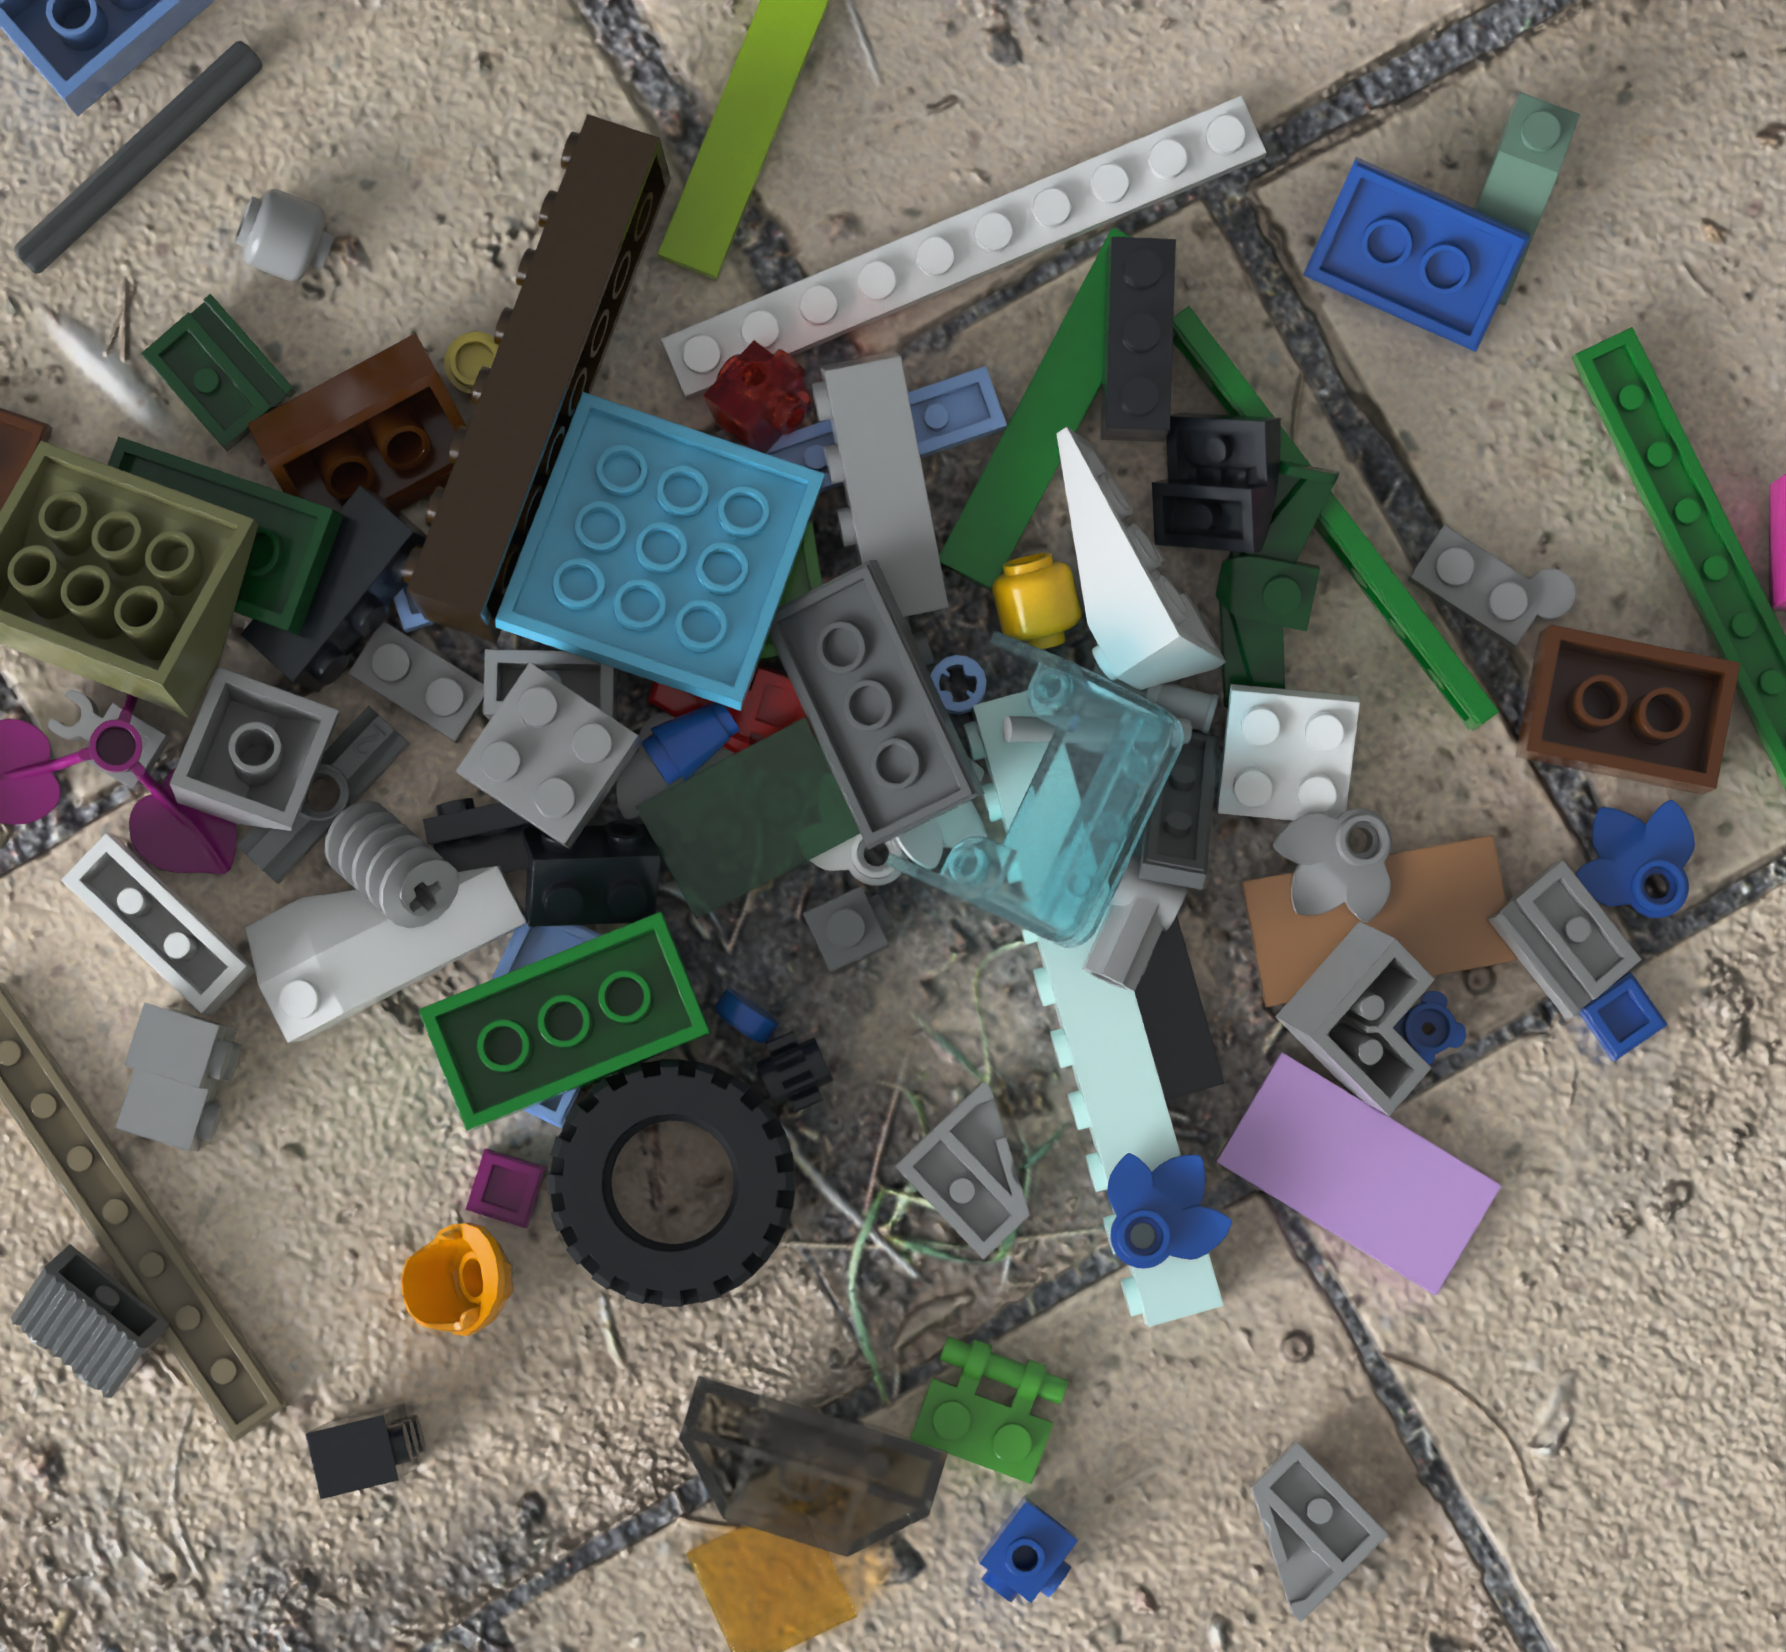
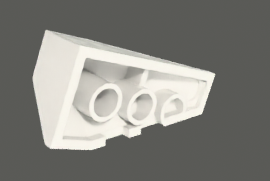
M1068 427L1059 431L1056 435L1087 624L1098 643L1092 649V652L1099 667L1110 680L1119 679L1138 690H1143L1162 683L1165 684L1211 671L1226 663L1187 592L1180 595L1171 582L1163 575H1160L1157 570L1161 563L1166 560L1157 545L1151 543L1140 527L1134 523L1129 526L1125 520L1133 515L1132 506L1093 444Z
M492 866L458 872L460 880L458 892L451 906L438 919L421 927L406 928L396 925L356 889L300 898L245 927L258 986L287 1043L308 1040L527 924L525 914L501 867Z

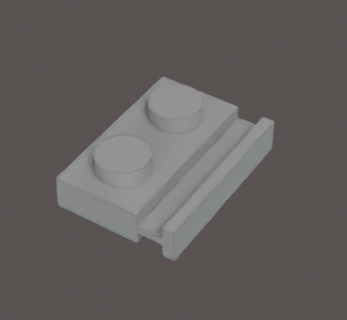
M1564 860L1551 864L1508 901L1509 903L1487 918L1565 1019L1574 1018L1578 1015L1585 1005L1599 997L1642 960Z

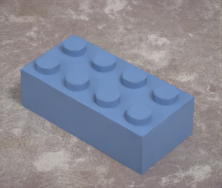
M0 0V28L78 117L215 0Z

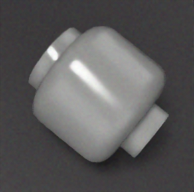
M271 189L261 199L253 196L250 198L234 243L243 246V259L249 266L287 281L296 282L304 277L310 266L319 270L322 269L330 251L334 234L323 230L326 218L325 212L319 205L279 189Z

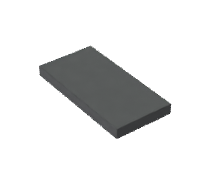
M877 560L867 561L778 607L769 632L770 638L868 849L878 847L985 794Z

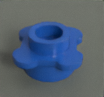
M1438 991L1424 993L1421 1003L1409 1009L1393 1027L1428 1065L1434 1062L1436 1054L1448 1047L1458 1048L1466 1039L1464 1025L1455 1021L1453 1014L1446 1008V996ZM1426 1022L1434 1026V1031L1430 1035H1426L1422 1031V1026Z

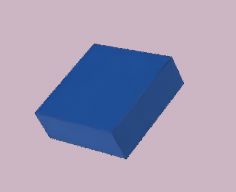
M1632 972L1622 976L1599 997L1585 1005L1579 1013L1611 1061L1618 1060L1668 1025Z

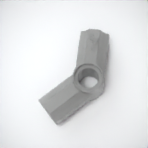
M1144 817L1132 838L1133 841L1129 854L1121 865L1111 886L1106 904L1110 907L1082 967V970L1094 977L1129 992L1136 990L1141 976L1145 973L1161 932H1166L1173 923L1188 890V887L1138 878Z

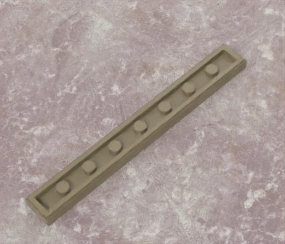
M0 982V1099L132 1294L171 1324L163 1335V1340L232 1442L238 1441L290 1404L5 984Z

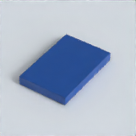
M1356 157L1303 276L1476 352L1530 239V233Z

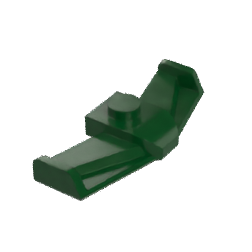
M1280 460L1274 510L1262 551L1256 553L1231 551L1228 558L1221 562L1215 596L1219 601L1221 654L1226 661L1222 665L1223 702L1224 707L1227 709L1231 684L1285 689L1283 627L1307 631L1320 572L1319 565L1299 562L1297 560L1337 481L1339 471Z

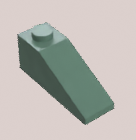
M1521 92L1509 110L1474 205V209L1530 233V239L1499 304L1504 306L1508 301L1558 177L1580 117L1579 113Z

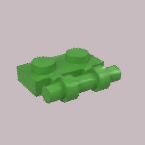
M948 1336L939 1360L962 1368L958 1383L954 1386L932 1377L910 1439L1032 1484L1053 1426L1052 1421L1030 1414L1036 1396L1060 1405L1069 1380L1045 1372L1047 1365L1028 1359L1025 1365L991 1352L992 1345L974 1339L972 1344ZM984 1376L1016 1388L1011 1406L976 1394L975 1392L981 1377Z

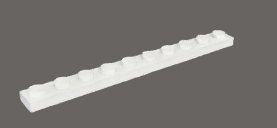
M1239 96L661 338V342L687 401L1265 158L1266 150L1242 96Z

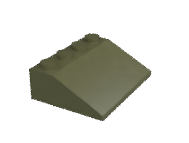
M40 441L0 511V644L183 716L190 717L220 662L258 524L255 519Z

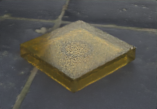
M804 1497L686 1552L731 1652H783L857 1617V1612Z

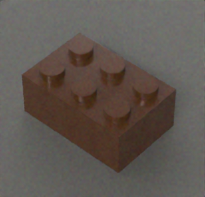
M1550 624L1538 636L1515 757L1701 795L1717 789L1740 662Z

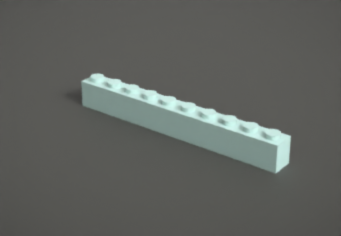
M1044 685L973 705L971 713L974 721L963 724L973 761L984 758L991 783L981 785L985 793L983 795L990 822L1001 819L1009 844L998 847L1001 863L1008 884L1019 881L1026 905L1015 908L1025 945L1035 942L1038 945L1043 967L1033 970L1034 979L1043 1007L1051 1004L1055 1005L1061 1029L1050 1031L1060 1068L1072 1066L1078 1091L1068 1093V1098L1077 1129L1089 1128L1096 1152L1085 1155L1095 1192L1107 1189L1110 1174L1127 1153L1137 1156L1148 1166L1151 1172L1163 1162L1181 1156L1135 992H1129L1108 984L1082 970L1110 906L1106 904V890L1064 743L1006 742L1003 737V722L1006 716L1056 717L1048 687ZM1113 1210L1114 1214L1103 1217V1222L1114 1255L1116 1253L1112 1248L1110 1240L1112 1223L1116 1218ZM1146 1223L1135 1225L1130 1234L1132 1243L1140 1249L1149 1247L1155 1237L1154 1230ZM1209 1253L1193 1260L1169 1255L1164 1262L1152 1268L1142 1269L1128 1265L1131 1277L1120 1279L1130 1316L1142 1314L1144 1323L1148 1327L1224 1306Z

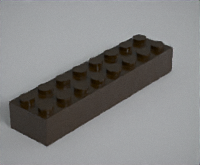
M589 114L586 116L581 132L572 131L565 143L561 157V168L566 169L559 190L558 192L549 190L543 201L538 224L544 229L536 250L528 248L521 259L516 277V284L522 286L514 308L505 307L499 317L494 333V344L499 345L491 368L483 366L477 375L471 396V402L477 404L469 427L461 425L455 433L449 452V462L454 464L446 487L438 485L431 496L426 513V522L431 523L430 530L423 547L415 545L411 550L403 574V581L409 583L407 592L425 620L496 644L502 629L496 628L495 618L582 392L591 394L671 180L659 137Z

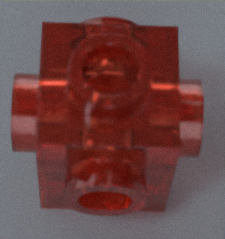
M755 340L741 354L733 355L724 363L718 373L716 382L703 395L715 422L748 448L765 454L783 434L788 435L800 426L807 414L808 407L812 404L803 382L806 372L802 366L785 351L777 349L772 354Z

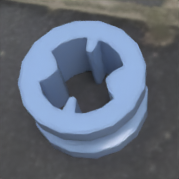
M954 655L946 657L936 664L931 673V678L948 714L961 715L971 712L973 705L980 704L985 695L987 681L984 670L976 661L967 656ZM961 668L964 678L969 680L975 679L976 691L974 693L969 690L966 691L965 696L968 700L953 702L951 692L940 690L939 680L941 677L946 680L949 679L950 674L948 670Z

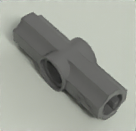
M368 705L324 752L311 784L312 786L313 783L323 778L335 779L340 789V796L336 805L327 811H314L309 804L307 794L292 831L254 827L237 847L263 872L280 884L328 833L331 823L338 814L356 803L405 751L410 743Z

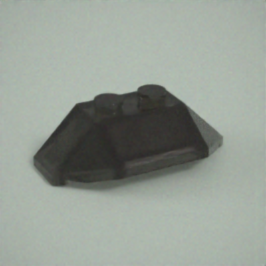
M698 1375L679 1437L723 1519L846 1557L929 1516L948 1455V1451L881 1426L767 1391Z

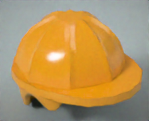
M474 1223L452 1224L440 1230L433 1241L407 1258L401 1278V1289L407 1311L422 1327L452 1332L454 1335H474L496 1320L508 1298L513 1293V1265L509 1262L501 1244L493 1238L485 1227Z

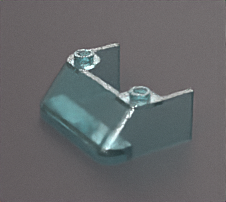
M994 631L989 643L1035 671L1027 691L1029 707L1038 718L1057 728L1002 844L982 836L968 837L960 841L951 850L940 874L893 853L889 854L885 865L945 896L1064 948H1074L1084 944L1094 935L1182 749L1184 741L1183 728L1178 718L1161 706L1070 660Z

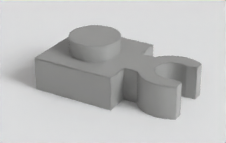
M68 690L65 697L79 705L81 709L80 720L73 726H66L51 718L47 725L52 732L67 740L78 741L86 739L88 743L85 748H88L94 730L103 722L118 720L122 707L112 703L102 718L99 716L95 702L90 697L75 690ZM132 715L130 724L137 729L142 739V755L139 762L150 774L171 737ZM93 759L86 761L132 790L139 792L143 785L130 770L123 773H110L101 769Z

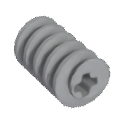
M372 801L354 803L342 810L331 823L325 838V856L329 866L393 923L406 928L425 926L438 919L451 906L457 895L460 882L457 870L447 860H443L434 849L429 848L420 837L416 836L380 803Z

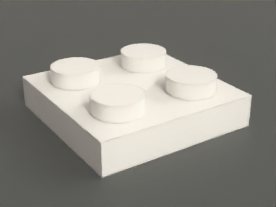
M1231 684L1216 806L1217 813L1294 821L1298 817L1309 813H1321L1337 818L1347 809L1360 705L1358 696Z

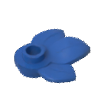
M1668 800L1652 814L1645 824L1639 818L1624 811L1609 807L1599 808L1592 827L1593 846L1599 858L1581 866L1575 872L1576 877L1595 901L1602 905H1630L1640 915L1654 919L1664 918L1677 912L1683 906L1688 896L1689 882L1683 868L1690 859L1695 847L1694 834L1682 808L1673 800ZM1650 875L1659 876L1665 882L1666 891L1660 899L1651 898L1645 891L1644 884Z
M1127 1153L1114 1167L1107 1185V1196L1116 1214L1110 1231V1240L1114 1252L1124 1263L1135 1268L1145 1269L1161 1264L1169 1255L1188 1260L1198 1259L1212 1251L1226 1237L1232 1225L1231 1219L1219 1211L1200 1206L1205 1188V1170L1201 1156L1183 1155L1174 1157L1163 1162L1151 1172L1148 1166L1137 1156ZM1139 1223L1150 1225L1155 1234L1153 1243L1143 1249L1137 1248L1130 1238L1131 1230Z

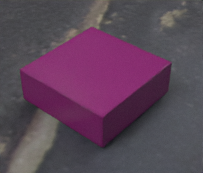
M485 1148L465 1210L526 1229L529 1228L547 1167Z

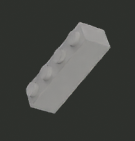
M896 351L821 365L820 370L823 381L812 383V391L819 421H831L835 444L824 446V452L831 484L843 483L847 507L836 509L843 546L855 545L859 566L867 561L877 560L903 617L949 608L901 356Z

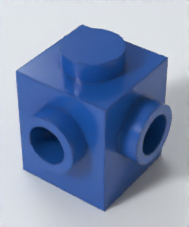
M1024 1496L978 1556L979 1564L987 1569L981 1580L1011 1603L1018 1594L1030 1603L1033 1602L1039 1592L1049 1598L1071 1569V1566L1064 1559L1078 1542V1539L1070 1530Z

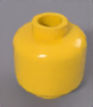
M1049 552L1031 554L1004 563L1002 565L1004 573L999 575L992 585L995 606L1004 636L1016 641H1027L1029 650L1032 651L1055 647L1066 642L1064 631L1078 624L1082 616L1071 567L1066 563L1053 561L1052 553Z

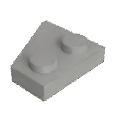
M985 1081L972 1091L895 1165L901 1174L983 1260L1030 1216L995 1105L991 1087Z
M1296 1440L1250 1485L1291 1614L1301 1623L1388 1536V1533Z

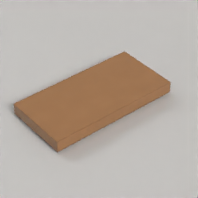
M1493 835L1388 854L1384 864L1391 882L1390 894L1382 910L1365 924L1395 938L1431 976L1518 960L1487 920L1493 913L1498 912L1507 904ZM1294 872L1243 881L1241 883L1265 1008L1287 1004L1354 926L1361 921L1348 909L1345 902L1323 914L1298 915L1295 913L1291 901V883Z

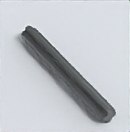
M242 41L235 42L24 236L14 247L17 257L32 272L36 274L43 272L262 69L263 65L257 54L246 43Z

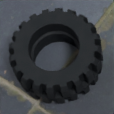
M660 1059L653 1062L638 1063L623 1068L619 1073L609 1078H604L593 1086L586 1097L579 1104L576 1103L565 1118L567 1121L559 1137L555 1138L550 1154L553 1158L550 1174L547 1175V1194L551 1196L553 1208L551 1216L556 1231H560L568 1247L566 1249L577 1265L581 1264L593 1276L591 1279L605 1289H611L625 1296V1299L634 1302L662 1305V1307H682L688 1304L704 1303L739 1287L751 1278L767 1262L779 1245L787 1229L794 1206L796 1170L793 1152L778 1117L753 1088L737 1077L708 1064L681 1059ZM666 1121L691 1123L710 1133L718 1140L727 1153L734 1176L732 1199L721 1221L702 1237L678 1244L653 1241L636 1232L620 1214L612 1190L614 1165L624 1145L642 1129Z

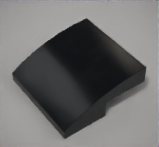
M1176 413L1170 415V431L1166 437L1168 479L1152 482L1155 545L1246 553L1262 551L1274 510L1278 486L1281 418L1199 413Z

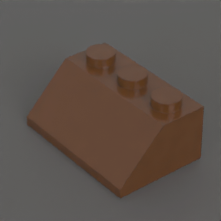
M416 333L247 423L267 466L284 493L329 507L338 512L360 485L385 498L399 511L432 494L438 485L445 487L454 466L453 463L449 462V452L453 438L461 425L467 427Z

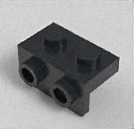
M473 798L454 800L436 805L438 816L423 819L428 845L434 848L443 860H447L457 872L492 866H500L504 874L528 869V856L523 844V832L525 828L537 827L500 802L475 808Z
M616 820L606 825L585 826L570 849L538 828L524 829L523 844L528 856L525 917L529 927L633 923L656 914L660 853L648 825L637 824L627 820Z

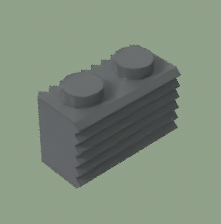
M71 1244L43 1268L11 1316L12 1324L21 1325L22 1332L26 1333L34 1344L43 1349H50L53 1357H59L62 1359L63 1365L71 1366L73 1373H76L84 1384L93 1389L102 1390L103 1397L112 1398L141 1369L148 1356L159 1343V1340L171 1326L170 1323Z

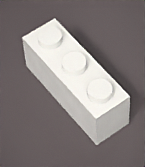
M105 833L61 879L72 892L201 1014L213 1016L255 972L254 966L119 838Z

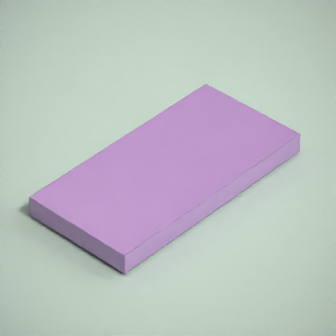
M1283 1052L1278 1055L1215 1160L1217 1164L1436 1296L1502 1186Z

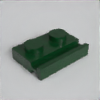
M209 294L203 299L204 302L192 313L188 312L140 354L228 452L251 432L247 423L272 411L287 397H292L296 391L218 301Z

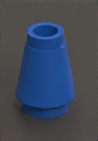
M713 702L710 705L706 704L650 728L653 734L643 740L641 745L665 782L670 785L681 777L686 782L740 729L725 705Z

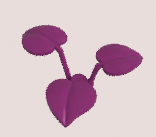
M127 694L118 720H109L100 724L92 733L88 748H83L50 760L51 747L48 738L40 729L23 720H0V823L10 825L27 824L48 815L58 805L61 795L59 783L52 772L93 759L101 769L110 773H123L130 770L151 793V795L143 797L134 805L129 818L130 839L133 846L149 864L173 873L222 875L231 869L237 845L236 824L177 803L170 786V781L176 768L165 777L160 786L139 762L142 755V739L137 729L130 724L138 701L137 697Z

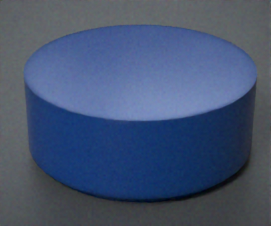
M728 987L714 1006L715 1012L723 1020L759 1043H766L780 1024L762 1007Z

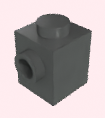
M862 886L803 913L804 919L830 974L888 948L889 943L884 933L895 929L880 895L877 894L867 899Z

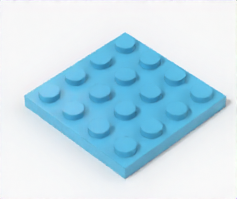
M582 392L495 618L496 628L741 711L822 489L825 474Z

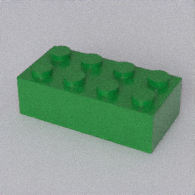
M662 912L418 1009L466 1131H474L622 1071L623 1068L642 1063L712 1034Z

